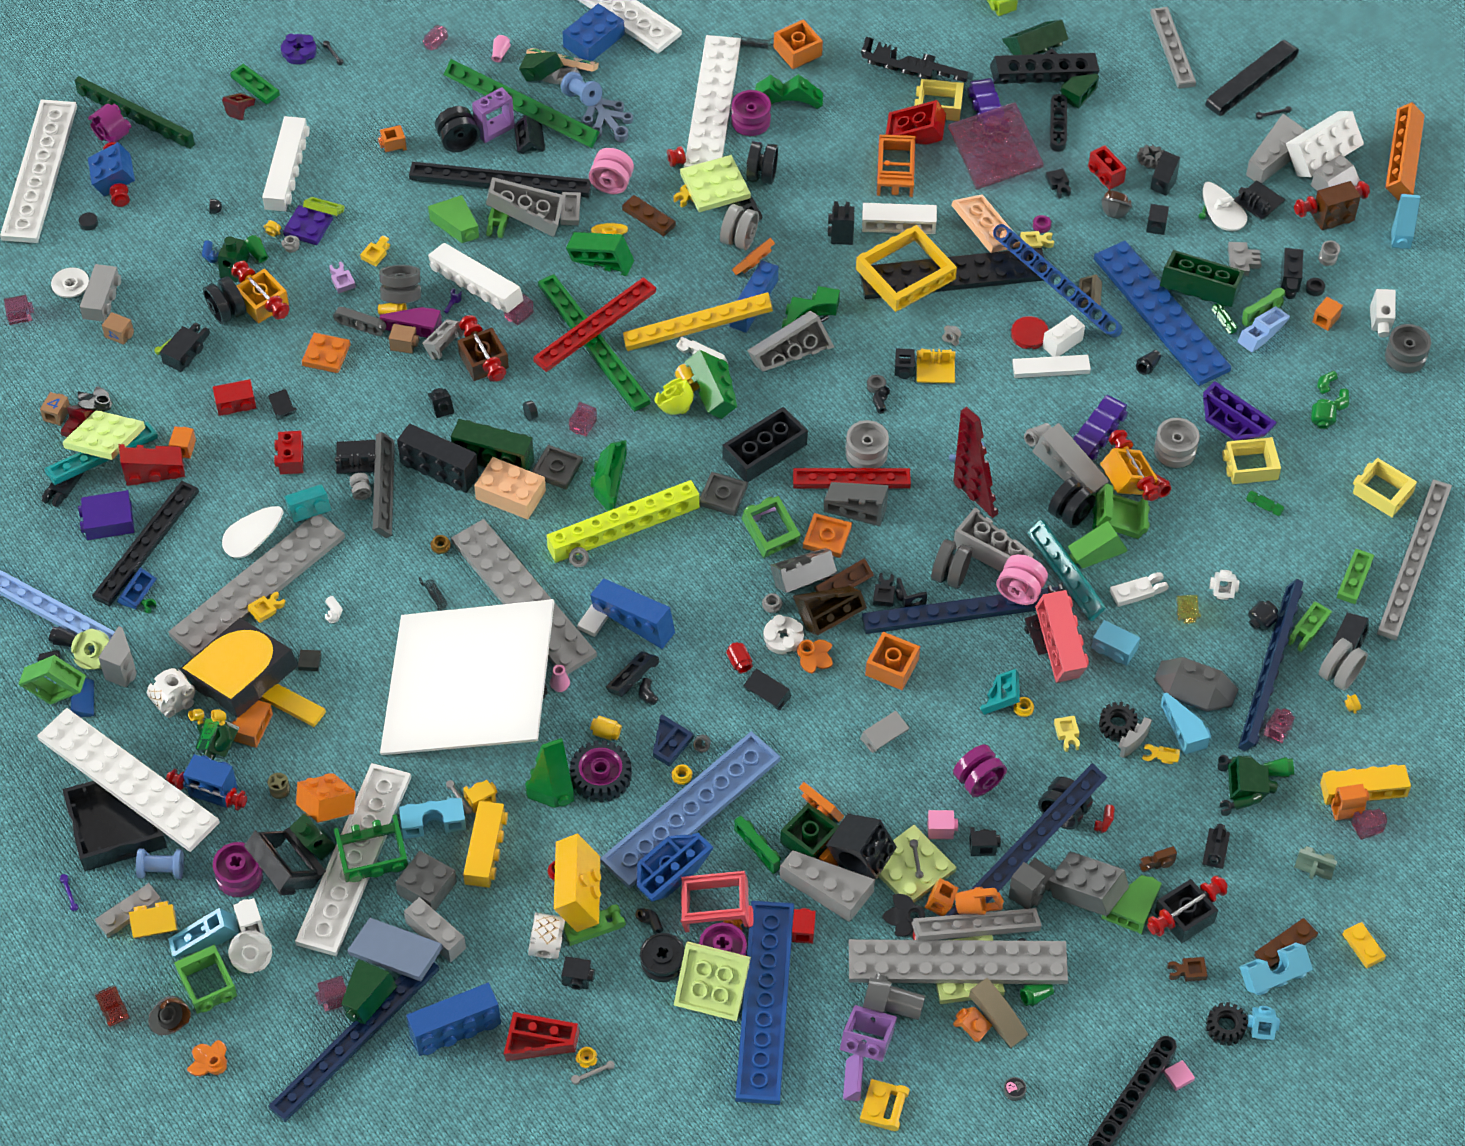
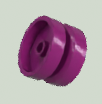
M746 90L738 93L733 98L731 105L733 128L738 133L746 136H756L766 132L771 122V102L768 96L757 90Z
M986 744L979 745L967 752L953 769L954 776L961 784H965V789L972 797H979L991 791L1007 773V767L999 758H995L996 754Z
M233 842L224 845L213 858L212 867L219 889L231 897L250 895L259 888L263 881L262 868L244 847L245 843Z
M724 922L713 924L706 928L700 936V945L747 956L745 935L740 928L733 924Z

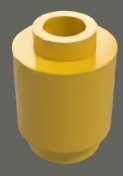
M685 364L678 366L675 372L676 378H681L682 380L685 378L691 385L693 392L699 388L698 383L693 382L691 378L694 374L690 366L686 367Z
M600 715L597 719L593 718L590 730L593 731L592 735L610 741L612 739L617 741L622 729V725L618 724V721Z

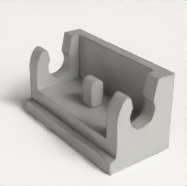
M446 319L422 344L431 359L435 360L437 357L440 359L442 357L441 352L455 338L459 336L462 338L464 332L459 327V321Z
M894 711L863 731L860 740L874 753L888 742L907 732L909 727L898 712Z

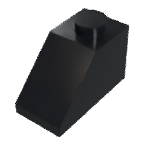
M1163 151L1152 176L1151 190L1165 196L1168 195L1176 183L1180 163L1179 156Z

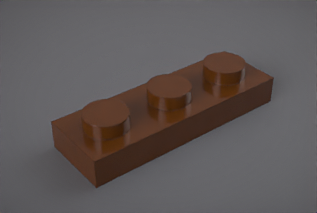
M635 195L622 205L624 212L663 237L676 226V221Z
M863 558L818 584L814 589L817 592L845 586L854 588L874 576L866 559Z
M1302 918L1255 951L1254 956L1257 959L1267 961L1271 970L1280 961L1277 950L1294 943L1306 945L1317 937L1318 932L1305 918Z

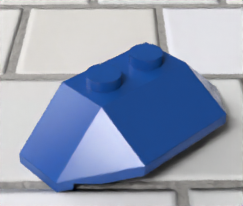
M699 833L668 836L637 862V888L651 902L667 898L682 885L681 877L693 876L699 870L713 850V846Z

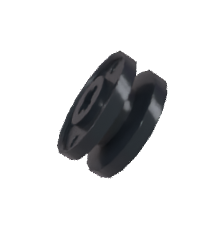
M658 933L646 939L640 950V959L643 972L648 978L656 982H669L680 976L685 951L683 943L676 936L669 933Z

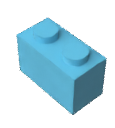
M1104 620L1093 636L1091 648L1097 653L1104 654L1115 662L1127 666L1138 650L1140 637Z

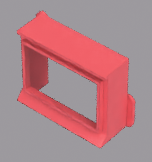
M745 871L681 877V923L685 933L690 932V924L742 919L744 927L750 928L753 926V908L749 906L748 879ZM739 886L740 908L690 913L691 890Z

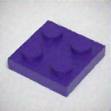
M298 205L284 228L283 234L284 236H296L300 241L318 245L333 220L332 215Z

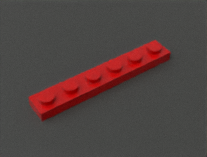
M793 468V489H829L831 482L889 485L888 489H910V468Z

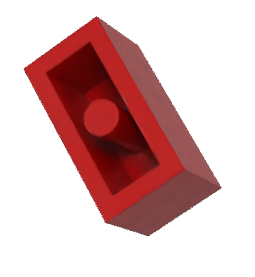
M251 379L213 386L218 416L256 409Z

